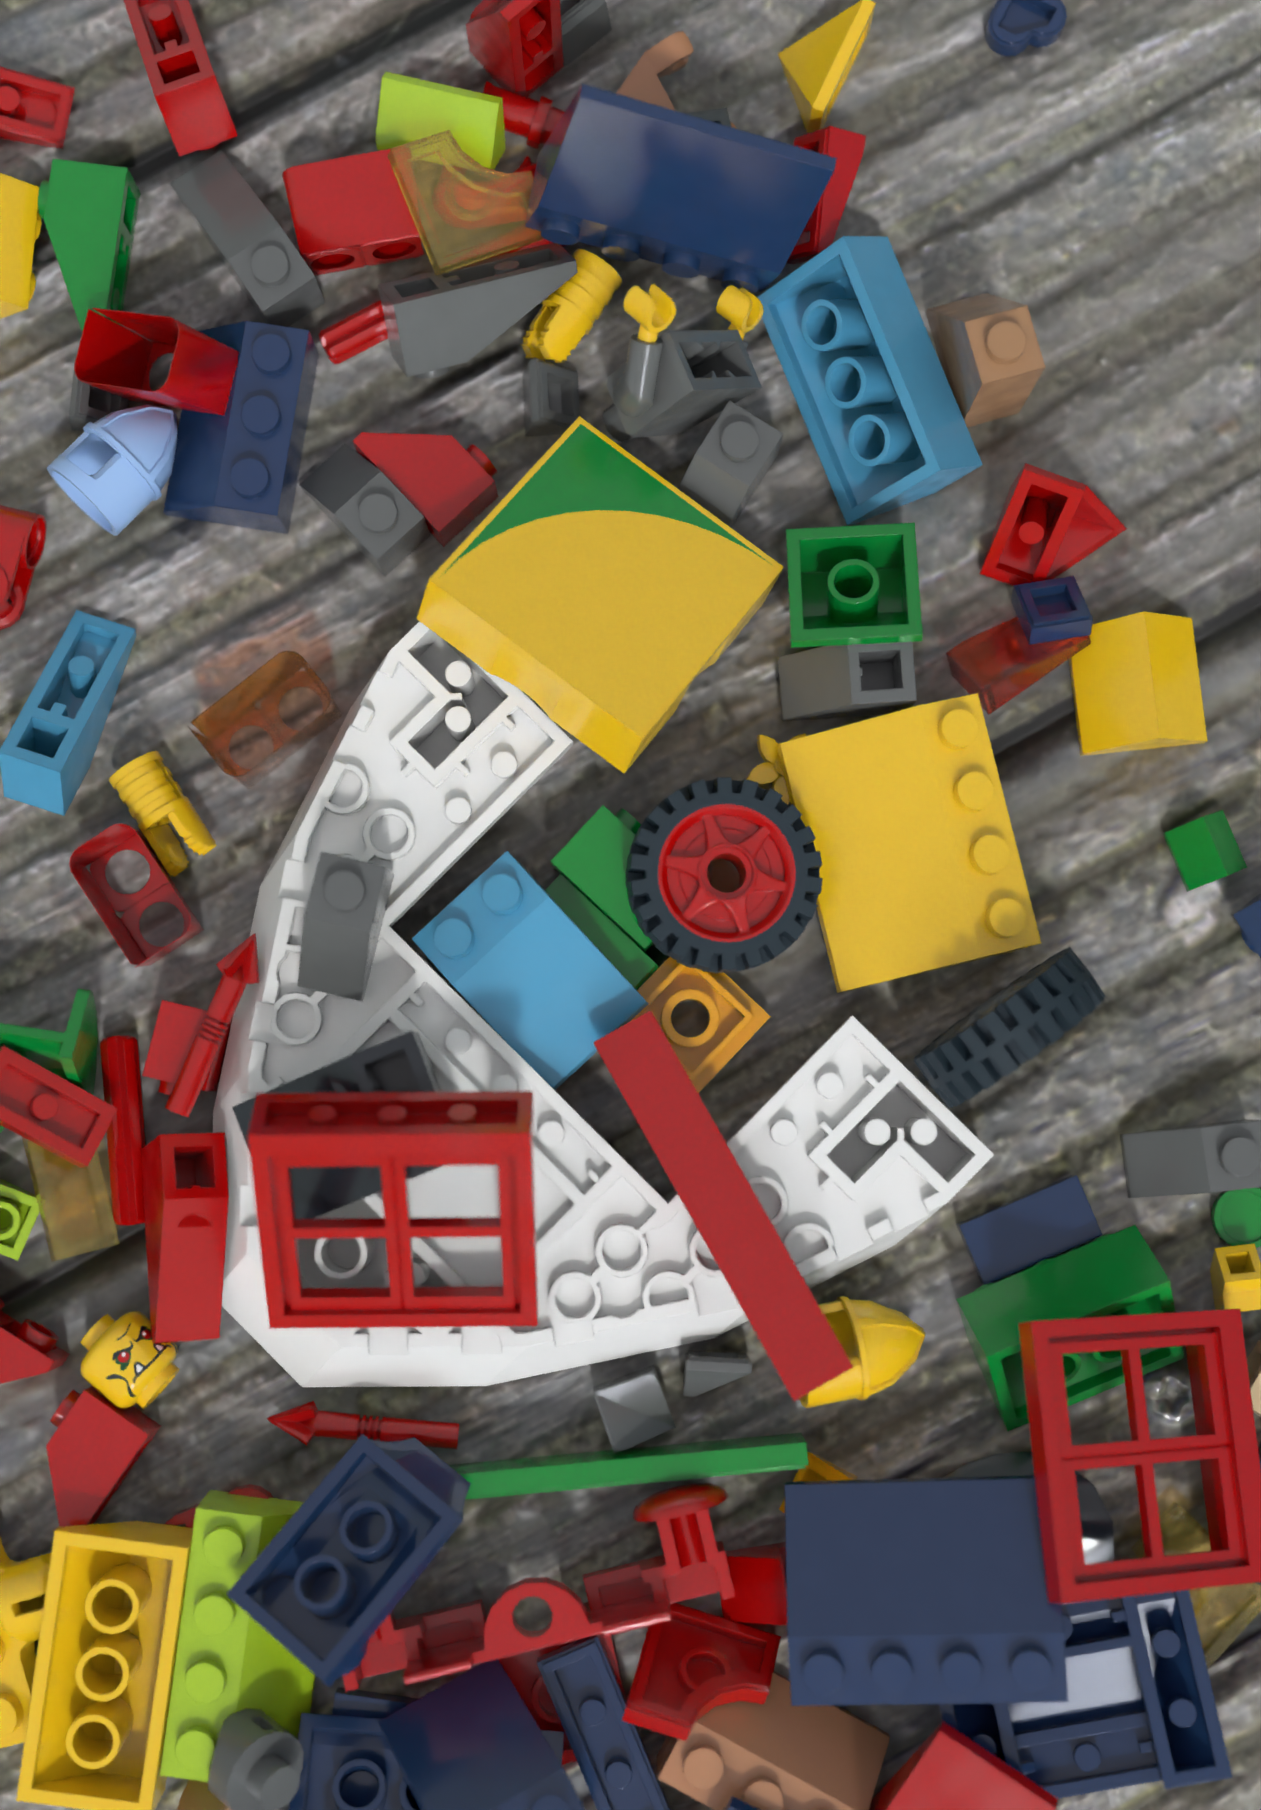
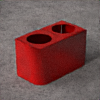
M114 824L79 846L72 853L69 861L71 873L130 964L137 965L135 967L152 965L204 930L139 830L127 824ZM123 850H133L142 854L150 867V876L147 884L140 891L133 894H121L110 887L106 879L105 871L108 861L113 855ZM154 903H170L177 907L183 916L184 928L181 936L167 946L150 944L144 939L140 931L141 915L147 907ZM115 910L118 912H124L123 916L119 918Z

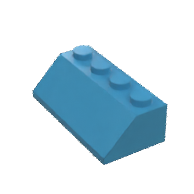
M843 236L757 297L763 305L762 320L847 525L862 522L936 493L983 465L888 236Z

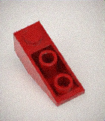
M225 1132L160 1134L141 1149L152 1343L216 1340L220 1338L229 1203Z

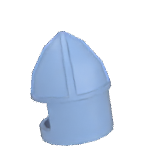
M146 404L111 412L94 423L88 422L83 427L84 432L47 466L49 474L65 494L95 523L114 536L118 535L152 500L156 501L162 496L161 490L172 474L178 432L176 414L170 408Z

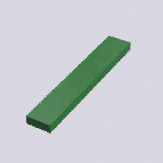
M802 1433L629 1448L614 1454L613 1450L453 1464L449 1466L471 1483L466 1496V1500L805 1469V1466L809 1464L805 1438Z

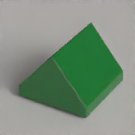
M1223 809L1163 833L1187 892L1247 868Z

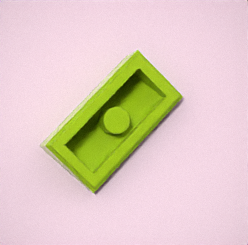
M385 71L381 81L377 118V151L402 148L409 151L411 160L475 175L490 176L506 149L503 99L493 95Z

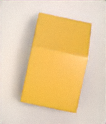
M1255 1243L1215 1248L1210 1267L1215 1310L1239 1308L1241 1312L1260 1310L1261 1262Z

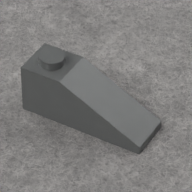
M219 150L170 183L176 195L264 323L289 327L325 303L317 279L282 227L222 150Z
M550 243L379 284V293L393 359L406 377L415 376L421 379H429L446 374L450 370V366L470 361L577 274L576 260L560 244Z

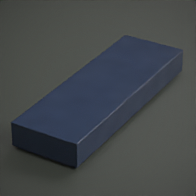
M599 1634L581 1638L538 1657V1668L596 1809L671 1810L637 1725L622 1721L627 1701Z

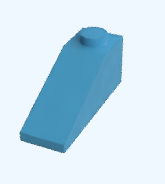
M76 610L0 748V769L4 797L65 816L90 768L136 639V629Z

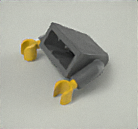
M655 284L650 286L648 294L639 286H633L628 291L623 304L624 310L640 323L638 334L632 335L630 338L627 362L612 373L607 380V388L614 404L604 410L603 422L607 431L614 439L624 442L631 437L680 434L722 411L729 400L736 403L762 388L746 351L749 343L743 340L745 332L752 330L763 316V305L755 295L743 287L738 289L734 285L728 286L723 291L717 302L716 312L731 323L728 330L667 331L658 337V333L667 328L676 315V306L673 300Z

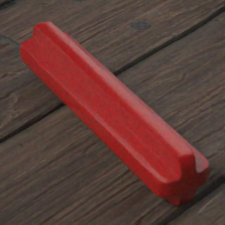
M131 1035L109 1036L101 1040L100 1052L104 1101L118 1108L106 1131L113 1221L116 1225L121 1226L145 1223L141 1149L145 1147L138 1041Z

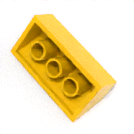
M126 1521L58 1527L55 1530L16 1801L84 1810H155L165 1791L167 1776H160L193 1528L144 1521Z

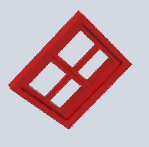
M533 1091L257 1093L248 1131V1143L269 1328L538 1326L533 1164ZM498 1165L500 1217L410 1218L407 1166ZM380 1166L384 1218L295 1219L290 1167ZM501 1237L503 1286L415 1287L412 1238ZM386 1238L390 1287L302 1288L298 1239Z
M1240 1308L1018 1323L1048 1602L1071 1603L1261 1582V1467ZM1186 1346L1196 1435L1150 1439L1140 1349ZM1121 1350L1131 1441L1072 1445L1062 1354ZM1200 1460L1211 1551L1164 1555L1153 1464ZM1134 1465L1145 1557L1085 1563L1075 1470Z

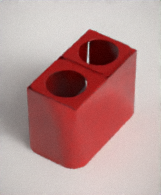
M402 148L385 149L296 165L283 171V181L300 254L315 276L361 268L366 265H379L407 260L424 255L413 169L408 150Z
M92 308L119 323L117 324L88 309L74 365L75 375L78 380L136 403L225 415L238 364V351L172 317ZM174 354L166 382L158 390L152 391L149 378L153 365L161 356Z

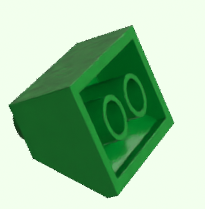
M1136 1225L1113 1234L1102 1235L1092 1243L1056 1258L1042 1260L1032 1268L996 1283L982 1285L972 1293L956 1299L967 1338L1007 1432L1029 1423L1018 1323L1176 1312L1170 1280ZM1183 1347L1140 1349L1142 1374L1145 1375L1183 1359ZM1121 1350L1062 1354L1068 1406L1125 1383Z

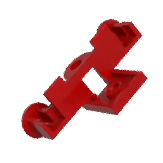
M692 1483L656 1492L642 1500L635 1506L633 1520L636 1522H657L664 1555L583 1574L588 1602L583 1603L582 1599L566 1584L548 1577L525 1578L507 1586L493 1601L488 1616L482 1599L395 1620L392 1610L368 1640L367 1652L360 1665L349 1674L342 1676L345 1691L359 1689L363 1678L404 1668L406 1669L403 1678L406 1685L472 1669L474 1664L498 1659L540 1730L564 1732L562 1765L576 1762L577 1760L538 1668L537 1658L581 1638L599 1634L627 1701L612 1634L671 1620L670 1604L717 1592H721L723 1600L736 1597L723 1541L716 1542L708 1510V1508L714 1507L728 1498L726 1490L714 1483ZM526 1597L543 1599L549 1604L552 1611L550 1623L539 1631L523 1629L514 1617L515 1606Z

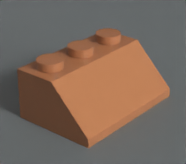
M774 1671L770 1690L764 1704L736 1701L716 1706L696 1721L687 1741L667 1735L656 1756L657 1776L659 1780L713 1810H724L732 1796L760 1810H869L890 1735L838 1705L792 1706L790 1679Z

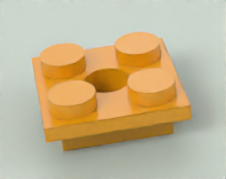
M669 956L637 990L649 1004L632 1020L650 1010L652 1011L696 1091L699 1093L771 1016L727 974L689 968L677 963V960ZM685 1000H693L704 1006L708 1013V1025L702 1034L696 1037H685L674 1029L671 1022V1014L678 1003Z

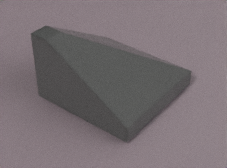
M688 1350L684 1358L683 1396L695 1397L751 1374L752 1362L746 1353Z

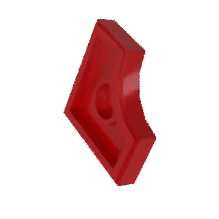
M670 1604L671 1620L647 1627L622 1721L687 1741L696 1721L716 1706L736 1701L764 1704L770 1690L781 1636L738 1622H732L731 1620L682 1604Z

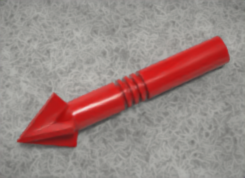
M255 933L216 964L223 975L207 1009L206 1014L208 1018H203L206 1022L200 1025L203 1027L202 1030H198L201 1034L200 1036L196 1035L165 1105L166 1109L174 1113L190 1117L220 1048L218 1042L223 1041L221 1035L225 1036L226 1034L223 1030L228 1029L226 1024L231 1023L247 984L259 983Z
M314 1401L267 1418L269 1422L305 1445L314 1436L358 1440V1437L363 1434L368 1439H380V1441L385 1442L401 1441L415 1437L426 1447L457 1450L460 1423L383 1416L382 1419H380V1416H376V1419H373V1415L367 1418V1415L364 1414L363 1418H361L360 1414L321 1411L317 1409Z

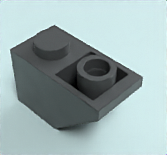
M912 642L823 646L778 657L777 659L782 722L883 715L911 708L917 701Z

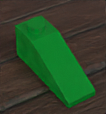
M52 159L50 179L43 180L40 184L38 211L40 217L44 219L81 331L83 332L88 309L119 324L92 308L123 311L140 190L126 167Z

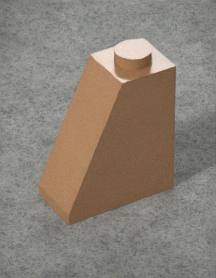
M985 293L927 309L926 316L938 358L966 426L970 427L1019 414L1045 369L1028 306Z

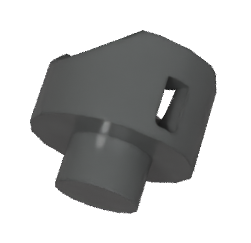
M244 1709L231 1714L224 1720L218 1737L209 1773L208 1790L230 1810H277L284 1807L293 1799L300 1785L304 1752L299 1740L260 1709Z

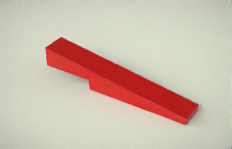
M652 1011L646 1012L593 1042L793 1401L800 1399L854 1368Z

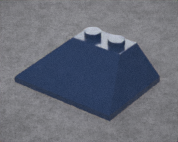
M1189 1590L1062 1603L1068 1702L939 1704L942 1721L1058 1799L1161 1781L1165 1789L1233 1778Z

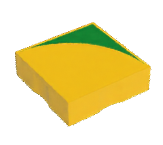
M579 416L429 578L416 619L488 673L522 690L546 712L551 720L625 774L675 713L691 682L719 659L760 609L784 567Z

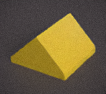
M1143 611L1092 624L1090 635L1066 639L1080 756L1201 744L1208 741L1192 618Z

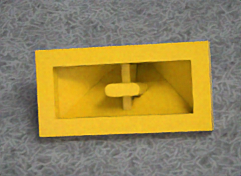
M871 0L858 1L778 53L807 133L824 127L870 31L876 2Z

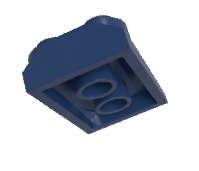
M362 1434L226 1595L330 1687L338 1677L349 1674L360 1665L367 1652L370 1637L464 1520V1504L471 1483L415 1437L401 1441L385 1442L368 1439Z

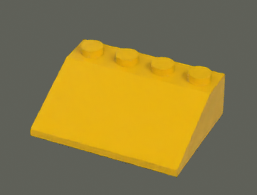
M978 693L914 706L777 745L790 803L802 814L800 819L804 825L811 827L816 838L813 841L815 849L820 851L822 866L819 868L820 878H823L821 893L817 897L816 904L818 905V917L837 993L998 956L1041 944Z

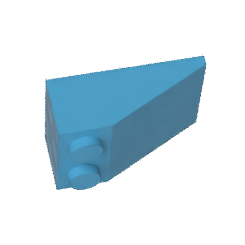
M508 851L412 938L454 988L554 1090L597 1052L593 1042L629 1023L649 1004L526 868Z

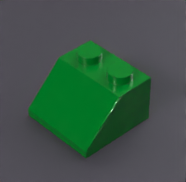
M915 522L786 529L791 648L922 641L923 632Z

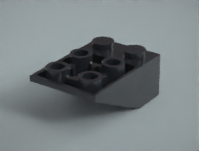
M410 1031L347 1056L265 1093L442 1091L419 1033ZM256 1097L232 1107L248 1150V1131ZM445 1165L407 1166V1178L410 1180ZM380 1166L290 1167L295 1219H313L382 1191Z

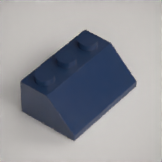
M242 321L201 330L199 332L238 351V364L224 416L181 410L172 474L169 477L163 513L166 516L288 534L319 353L311 333L305 329L253 321Z

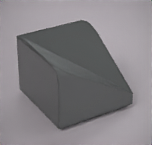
M654 1365L593 1386V1394L614 1454L675 1428Z

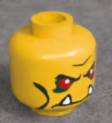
M139 1311L128 1312L117 1320H114L108 1313L105 1314L93 1325L80 1342L88 1350L80 1365L82 1377L119 1409H127L136 1403L145 1409L161 1394L179 1372V1368L173 1363L178 1351L176 1343L153 1344L151 1321Z

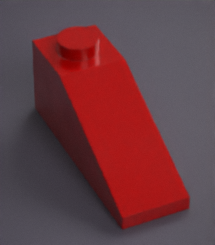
M123 0L155 99L179 157L197 150L213 148L220 142L237 137L233 120L190 1Z
M483 0L471 13L469 22L466 23L470 53L501 88L524 97H529L564 68L560 0Z

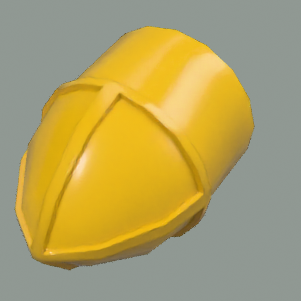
M841 1296L837 1297L836 1301L818 1304L854 1368L801 1397L799 1400L805 1408L855 1398L860 1401L867 1400L870 1395L893 1385L916 1362L925 1339L924 1329L902 1312L887 1308L870 1300H855Z

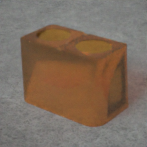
M283 651L275 655L191 721L203 735L191 727H187L226 774L247 789H250L341 718L342 714L328 688L306 660L297 652ZM307 687L315 691L321 698L323 713L301 731L291 729L280 718V700L287 691L293 688ZM262 700L261 709L256 708L254 705ZM245 726L261 727L270 734L273 740V753L252 769L242 768L233 761L230 755L229 745L231 738L235 732Z

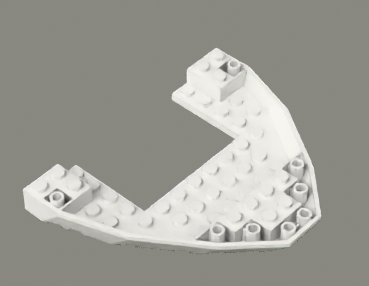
M420 621L388 652L351 706L260 885L250 936L254 933L256 934L259 983L247 984L232 1018L213 1110V1133L225 1132L229 1191L222 1307L301 1387L488 1386L713 1339L748 1321V1318L678 1193L667 1202L391 928L573 746V741L519 688L488 673ZM321 851L385 866L394 874L363 1002L297 986L304 917ZM850 1016L726 1142L809 1289L896 1245L948 1203L994 1155L854 1016ZM410 1031L419 1033L442 1092L533 1091V1164L538 1326L269 1328L250 1153L232 1109L233 1106L256 1097L257 1093L268 1092L347 1056ZM445 1165L408 1180L410 1218L500 1217L498 1165ZM382 1191L313 1219L384 1218ZM501 1237L412 1238L415 1287L503 1286ZM386 1238L298 1239L302 1288L390 1287Z

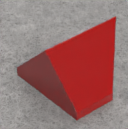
M1025 463L1010 486L980 574L1012 586L1055 579L1127 528L1087 485Z

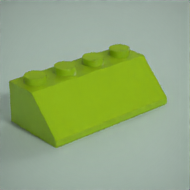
M210 1490L196 1507L160 1776L208 1782L212 1759L223 1722L231 1714L244 1709L262 1710L298 1739L301 1713L311 1714L316 1675L226 1594L304 1502L278 1498L249 1497Z

